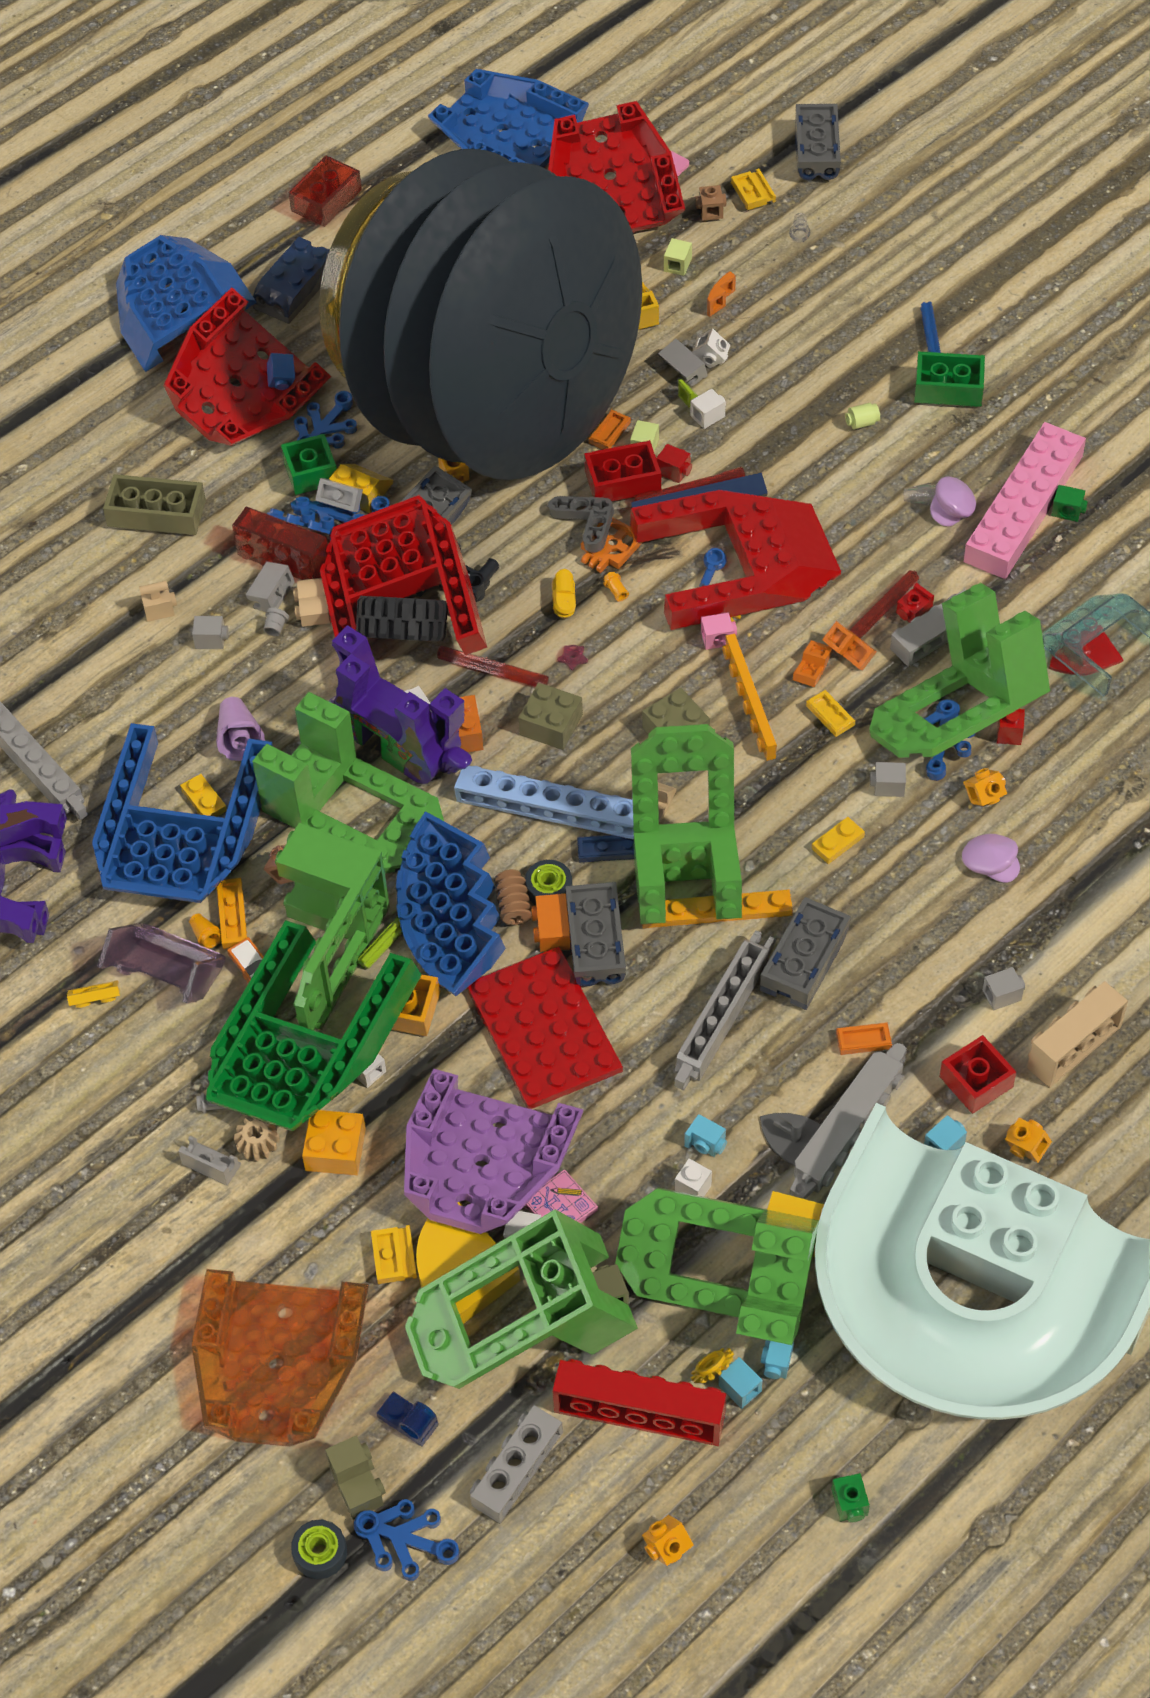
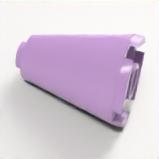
M228 697L220 704L216 744L218 751L226 755L227 759L242 761L248 739L265 741L264 732L240 698Z

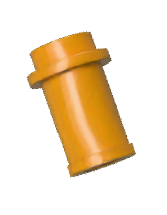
M609 572L604 576V586L610 589L617 602L624 601L629 596V592L620 581L621 576L615 572Z

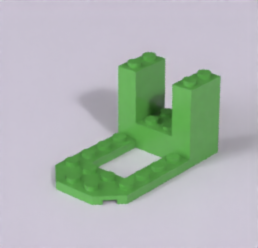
M981 582L942 603L952 666L875 708L869 729L871 738L899 758L909 757L911 753H922L923 757H934L1050 692L1040 620L1027 611H1023L1000 624L995 591ZM967 683L989 697L986 701L949 720L938 728L915 713Z
M308 692L295 708L301 741L295 752L289 755L266 744L252 761L262 811L293 828H296L298 823H302L381 851L385 874L395 872V869L401 867L403 851L406 850L411 840L410 835L424 812L426 811L444 821L439 800L437 797L356 757L350 712ZM343 781L401 808L378 840L320 812Z
M708 724L656 727L648 734L649 737L641 744L637 743L631 748L634 864L640 924L666 923L665 882L711 879L716 919L742 918V878L734 829L733 742L726 737L723 739L716 734L715 729ZM708 770V822L659 824L658 773Z
M298 823L295 830L289 833L287 844L283 851L280 850L278 852L275 864L277 865L280 877L295 882L294 888L286 894L283 902L287 917L326 931L323 937L318 938L311 958H307L303 965L302 979L298 994L294 1000L297 1014L296 1019L299 1026L314 1030L315 1028L321 1029L324 1027L359 964L358 958L368 948L390 905L381 851ZM343 938H346L348 940L345 945V952L341 958L336 960L333 968L334 972L329 978L328 965Z
M657 1188L625 1210L615 1264L618 1265L620 1272L639 1297L739 1317L736 1334L792 1345L800 1328L819 1220ZM679 1222L753 1236L751 1250L755 1251L749 1289L671 1274Z
M555 1209L419 1289L415 1298L417 1302L412 1317H408L405 1329L422 1376L460 1389L550 1336H554L593 1355L638 1329L629 1305L600 1290L591 1271L592 1267L609 1258L601 1235ZM520 1265L537 1309L471 1347L456 1302Z

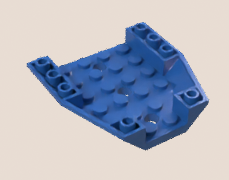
M475 69L464 80L465 93L450 108L439 104L428 115V118L460 149L487 150L501 155L511 162L529 163L544 168L550 160L554 120L575 115L577 123L582 122L589 103L537 79Z
M159 235L124 258L116 282L120 332L145 372L164 361L157 349L189 330L231 287L248 301L245 310L257 303L231 263L188 238Z

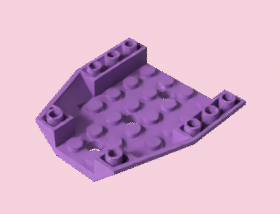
M433 1069L406 1125L404 1195L432 1221L478 1234L505 1225L559 1171L582 1117L583 1109L558 1103L554 1114L550 1115L459 1090L458 1075ZM503 1123L505 1124V1126L497 1128L494 1127L493 1124ZM478 1161H485L488 1164L481 1167L477 1166L475 1163ZM465 1200L470 1202L471 1204L467 1206H460L457 1203L459 1201Z

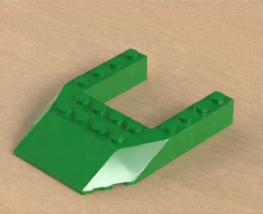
M285 920L211 1047L210 1057L212 1058L211 1070L208 1072L209 1086L207 1088L206 1100L290 1131L297 1129L337 1097L374 1062L422 976L413 960L393 953L388 955L342 1039H338L274 1018L316 944V940L306 926Z

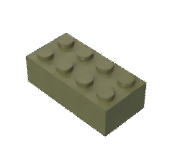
M113 474L103 507L107 527L197 535L206 502L203 483Z

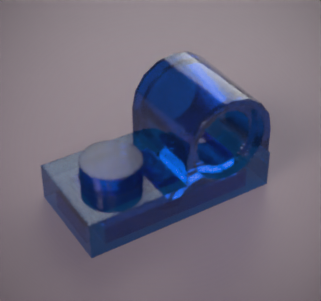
M394 1391L376 1413L379 1419L421 1447H423L439 1425L436 1414L428 1406L419 1401H416L413 1405Z

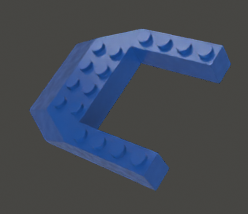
M131 723L92 840L103 889L201 903L238 865L253 837L261 810V801L252 761L266 744L273 746L272 742L248 739L225 818L139 806L158 746V739L154 726Z

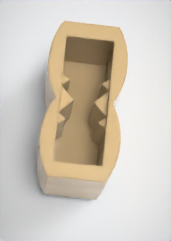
M322 578L297 581V588L293 589L294 601L299 602V606H295L296 620H301L302 627L330 624L329 609Z

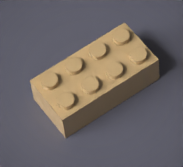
M1106 981L1098 987L1093 986L1090 988L1083 1000L1080 1002L1075 1001L1068 1008L1064 1016L1056 1017L1044 1033L1040 1031L1031 1040V1050L1028 1054L1027 1069L1051 1088L1121 1028L1128 1000Z

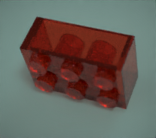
M327 155L324 156L288 192L291 211L325 227L362 190L360 171Z

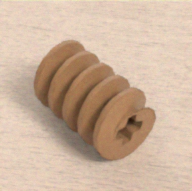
M517 869L504 870L498 873L494 879L500 918L508 925L524 924L532 918L531 907L528 903V890L525 886L526 879L521 876L520 871Z

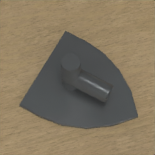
M772 1113L760 1116L762 1132L767 1143L776 1154L793 1166H795L797 1157L821 1126V1124L814 1120L792 1113Z

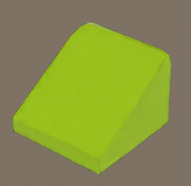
M682 379L679 380L678 396L690 408L691 400L698 397V395Z

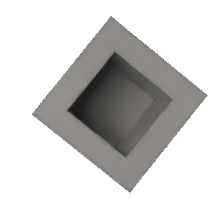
M194 616L192 636L195 649H224V640L229 638V628L224 625L223 616Z
M876 762L875 772H870V786H875V796L904 797L906 763Z
M1011 967L986 976L982 990L994 1011L1022 1001L1025 983L1022 976L1017 975L1014 968Z

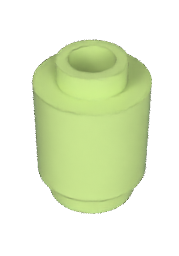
M866 403L848 408V413L845 414L846 423L854 430L874 425L877 421H880V411L877 404Z

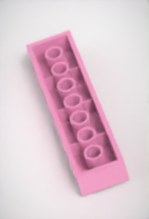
M1043 423L966 543L964 563L1006 580L1053 505L1058 485L1065 486L1083 457L1085 437L1052 424Z

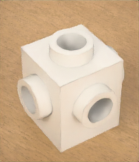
M712 328L697 336L692 353L702 360L707 367L712 368L726 361L730 344Z

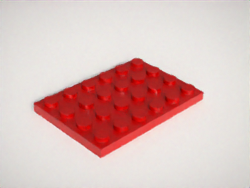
M560 947L480 977L466 988L526 1108H536L623 1072V1066L582 988L574 979V973Z

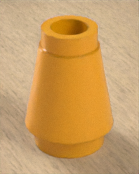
M199 913L194 914L190 918L189 924L201 946L213 948L221 941V931L217 926Z

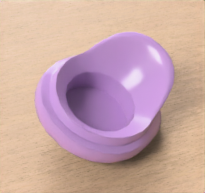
M941 478L936 485L935 496L930 507L933 519L940 525L948 527L955 525L962 518L971 516L976 508L975 496L971 489L957 478Z
M998 834L979 835L970 840L962 851L963 863L969 870L987 875L999 882H1011L1020 872V864L1017 859L1018 846L1014 840Z

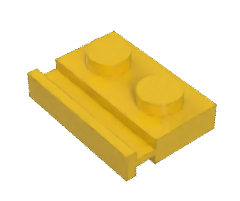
M756 169V172L753 173L749 171L731 177V184L747 210L767 205L769 201L776 202V195L760 169Z
M406 1225L405 1228L393 1227L371 1231L378 1284L403 1281L405 1278L411 1277L416 1279L417 1274L410 1225Z

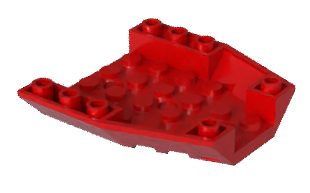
M637 101L616 105L617 114L578 123L575 115L554 120L548 170L556 176L585 179L606 191L620 209L625 212L624 215L633 232L666 225L685 211L672 152ZM599 135L607 137L604 142H597L595 139ZM609 172L616 174V177L612 180H608L604 176Z
M232 287L189 328L163 385L177 413L208 440L230 446L289 420L332 377L316 362L310 367L306 366L245 311L248 301ZM257 352H265L268 355V359L271 353L293 354L295 370L293 384L285 390L268 387V359L260 358ZM235 378L239 380L241 386L232 385L230 379ZM202 406H209L213 413L206 414L202 410Z

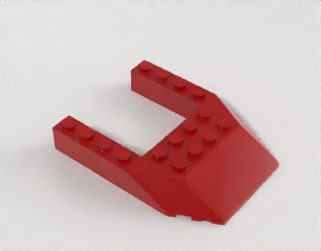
M716 490L631 508L630 527L638 543L725 525L746 576L740 579L665 594L664 614L670 630L701 624V617L729 613L730 617L803 602L810 598L811 593L818 588L822 589L827 585L828 581L834 580L841 575V569L815 510L810 503Z
M420 495L333 527L330 535L331 541L326 549V560L321 565L320 574L335 637L347 625L356 630L357 600L360 596L404 598L442 584L456 641L465 656L488 648L469 575L452 525L436 509L428 505Z

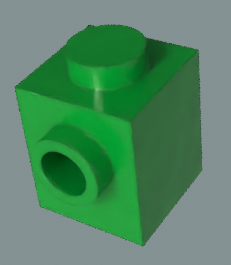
M861 1473L833 1479L831 1490L840 1522L846 1520L851 1523L863 1520L865 1516H868L870 1504Z

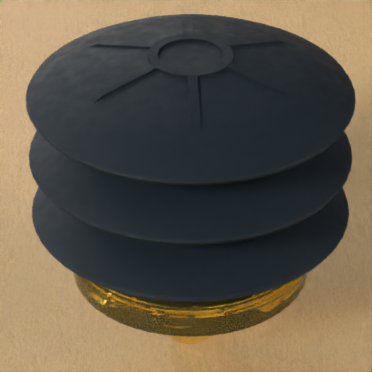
M461 149L450 151L423 163L414 171L402 172L380 182L369 190L349 212L330 247L322 275L319 298L322 337L330 359L336 369L347 380L348 387L361 413L383 435L403 444L420 446L437 458L450 462L465 463L472 470L493 479L514 480L526 478L551 468L572 453L598 425L616 396L630 363L638 334L642 305L640 257L633 231L626 216L614 199L596 184L576 177L556 176L551 171L538 165L511 162L505 157L487 150Z

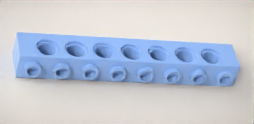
M468 766L466 769L461 770L454 786L456 801L460 803L634 839L632 800L618 795L602 794L594 790H583L571 785H559L547 780L540 781L523 775L516 776L504 773L503 771L483 769L479 766Z

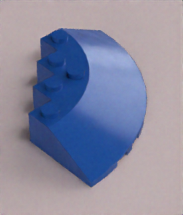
M425 811L410 835L411 840L401 857L402 863L396 880L397 913L406 943L417 962L429 976L438 977L439 985L457 996L490 970L506 948L500 935L492 931L500 916L495 904L486 900L495 889L490 874L482 870L490 859L484 843Z

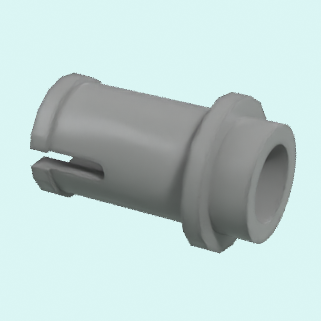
M205 1093L196 1096L198 1111L206 1113L207 1110L227 1109L208 1102Z

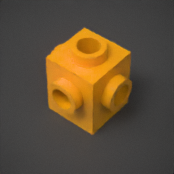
M983 768L974 773L975 776L963 782L971 804L993 805L1000 801V797L1007 794L1005 788L1006 781L999 771Z
M1020 1117L1015 1124L1009 1127L1005 1138L1011 1147L1010 1152L1021 1159L1027 1157L1039 1163L1052 1143V1140L1039 1123L1032 1119H1029L1027 1122Z
M669 1514L662 1520L654 1522L649 1527V1530L642 1534L647 1544L644 1548L653 1561L659 1560L666 1566L677 1562L682 1557V1554L694 1546L682 1522Z

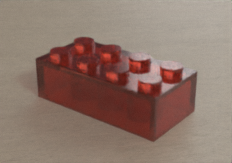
M247 506L232 524L237 555L243 559L252 560L262 566L266 562L288 565L292 576L300 580L321 578L320 568L325 563L327 556V538L325 536Z

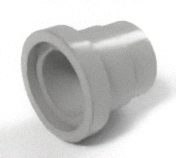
M268 608L265 613L267 618L263 630L271 636H279L284 624L288 622L289 615L281 609Z

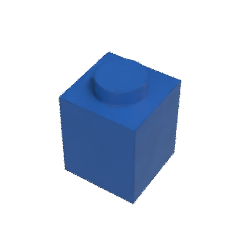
M271 353L267 361L268 387L285 390L293 384L295 380L293 354Z

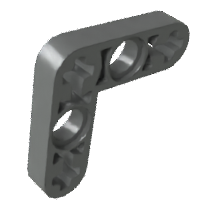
M557 496L548 502L549 512L553 518L588 520L583 534L584 548L588 552L594 553L604 548L614 515L613 503L610 499L602 497ZM586 506L583 510H576L577 507ZM596 523H604V525L600 527L593 526Z

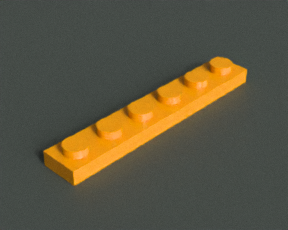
M735 633L726 635V644L722 646L725 660L729 659L730 661L729 670L731 677H736L737 693L739 696H743L744 712L746 715L749 714L751 718V731L758 736L757 746L759 752L764 753L766 761L776 759L777 744Z
M790 889L742 893V918L716 919L713 896L665 900L666 923L642 924V929L793 916Z

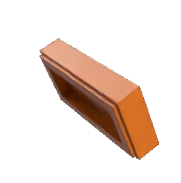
M611 409L589 437V444L602 450L611 448L631 423V417Z
M888 1022L836 1028L840 1055L889 1050L892 1048Z

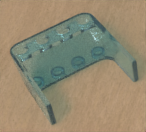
M1127 594L1096 595L1042 633L1044 649L1098 693L1106 696L1109 692L1112 676L1083 653L1082 648L1122 618L1150 639V611Z

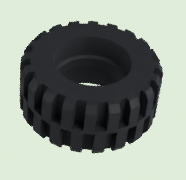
M360 596L357 600L356 631L370 638L443 641L447 632L448 606L445 600Z

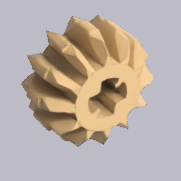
M245 1118L244 1125H237V1134H234V1141L237 1144V1151L243 1153L247 1160L254 1156L258 1162L261 1155L269 1158V1151H276V1143L280 1140L279 1134L276 1132V1125L259 1121L256 1118H253V1121Z

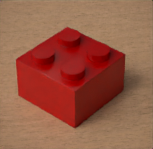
M981 1035L944 1059L941 1063L939 1077L965 1107L974 1114L1014 1087L1016 1071L986 1037Z

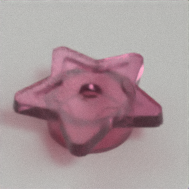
M565 645L564 654L558 658V662L568 664L570 670H574L578 664H587L588 659L583 655L584 646Z

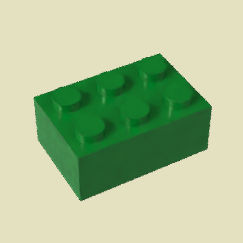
M918 351L914 403L981 407L984 391L985 355Z

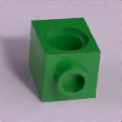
M1058 485L1051 516L1078 522L1080 514H1085L1088 504V500H1084L1086 490Z

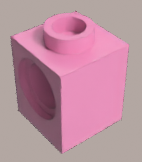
M729 613L701 617V635L706 650L724 646L726 644V635L734 633L737 635L735 621L731 622Z

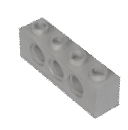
M533 1405L529 1413L525 1411L522 1414L513 1435L509 1434L505 1438L501 1447L503 1449L498 1457H492L486 1467L487 1473L482 1480L477 1479L470 1490L472 1507L499 1524L503 1521L563 1434L562 1422ZM533 1436L537 1438V1441L528 1444L524 1442V1439ZM512 1459L522 1461L518 1466H510L508 1464ZM499 1481L506 1484L502 1489H494L492 1487L495 1482Z

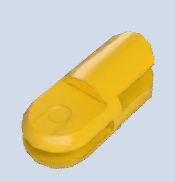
M560 569L552 581L553 610L561 618L571 617L576 608L575 582L573 574L567 569Z

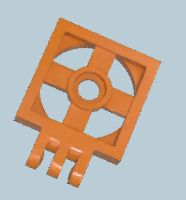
M614 517L610 527L618 531L614 535L607 536L605 546L601 551L588 552L584 548L583 541L581 542V549L586 551L581 559V563L586 565L589 562L588 566L592 569L596 567V571L600 573L608 565L619 569L643 543L636 542L630 526ZM599 523L596 527H600L604 523ZM626 535L633 538L631 546L622 543ZM616 540L618 543L616 545H610L609 541ZM616 551L621 552L619 554H610L611 552Z

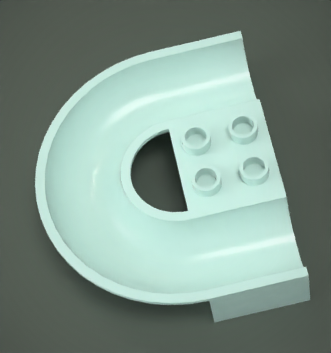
M876 1103L831 1188L822 1209L815 1244V1271L824 1309L834 1330L859 1364L877 1380L912 1402L938 1412L973 1419L1003 1420L1043 1413L1069 1403L1101 1382L1119 1364L1126 1353L1132 1354L1150 1314V1239L1130 1235L1105 1222L1090 1207L1087 1199L1088 1195L965 1142L964 1146L957 1150H942L922 1144L895 1126L887 1115L886 1107ZM927 1263L1015 1303L997 1310H975L959 1305L944 1295L936 1286L930 1275Z

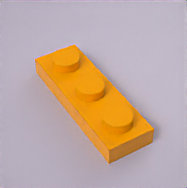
M241 878L223 880L217 886L223 949L231 948L247 938Z

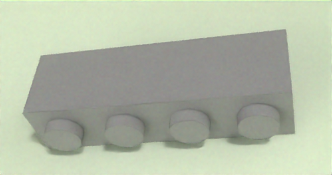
M958 594L951 595L947 600ZM942 604L933 606L929 612L921 617L914 618L911 623L893 632L890 649L908 667L948 642Z

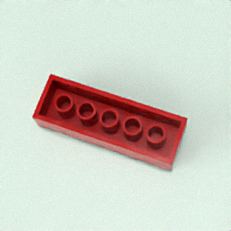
M575 1359L560 1360L552 1390L554 1413L719 1446L726 1413V1393L721 1392V1390L714 1387L698 1388L684 1381L678 1383L669 1382L659 1376H651L650 1378L639 1376L636 1372L630 1370L614 1371L605 1365H585Z

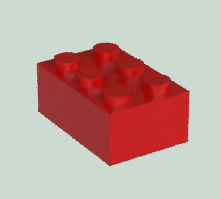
M650 440L584 453L585 474L593 497L617 501L661 492L662 473Z

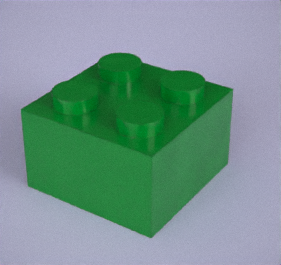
M325 434L281 444L284 465L295 495L317 490L320 478L329 479L337 469Z

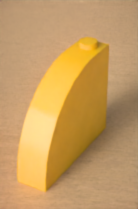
M427 1218L418 1239L416 1252L421 1288L497 1243L487 1232L478 1234ZM516 1267L456 1302L463 1324L521 1281L520 1269Z

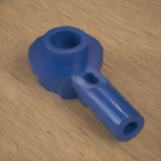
M712 548L704 555V564L707 568L699 587L709 585L715 570H720L726 565L727 557L721 549Z

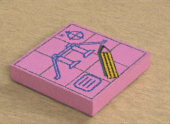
M565 1169L550 1179L525 1205L531 1213L539 1214L541 1217L556 1209L579 1223H582L598 1211V1206Z

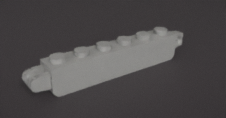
M0 701V747L50 803L63 804L65 813L72 812L79 820L86 817L88 814L86 807L83 805L85 800L80 788Z
M756 930L750 940H744L679 1050L675 1071L678 1072L674 1080L675 1087L684 1091L691 1079L701 1080L768 963L769 955L776 942L775 938L770 936L763 947L758 944L762 933Z
M897 1043L892 1045V1048L886 1054L883 1052L872 1054L795 1160V1180L790 1188V1195L806 1199L813 1191L819 1193L823 1186H829L835 1175L833 1172L837 1166L842 1167L849 1156L847 1152L854 1146L875 1104L878 1103L886 1106L890 1100L891 1095L889 1094L893 1088L897 1090L904 1080L902 1075L903 1064L907 1053V1048L903 1044Z

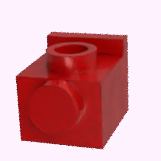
M915 583L913 589L897 601L896 613L901 619L911 623L914 618L921 617L929 612L933 607L934 595L918 583Z

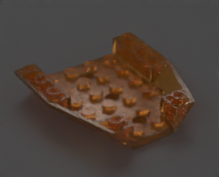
M206 1269L191 1343L204 1428L236 1442L291 1447L315 1439L356 1364L369 1284L341 1281L339 1291L236 1281L233 1271ZM284 1308L293 1310V1314L288 1318L278 1316L280 1310ZM279 1358L284 1361L283 1366L279 1369L269 1367V1363L273 1359ZM265 1410H271L275 1413L270 1421L260 1420V1414Z

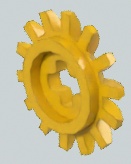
M721 1348L709 1353L696 1364L695 1370L691 1372L693 1375L690 1377L695 1384L714 1380L716 1374L718 1376L722 1374L721 1370H727L729 1364L733 1361L734 1352L730 1348L726 1350Z

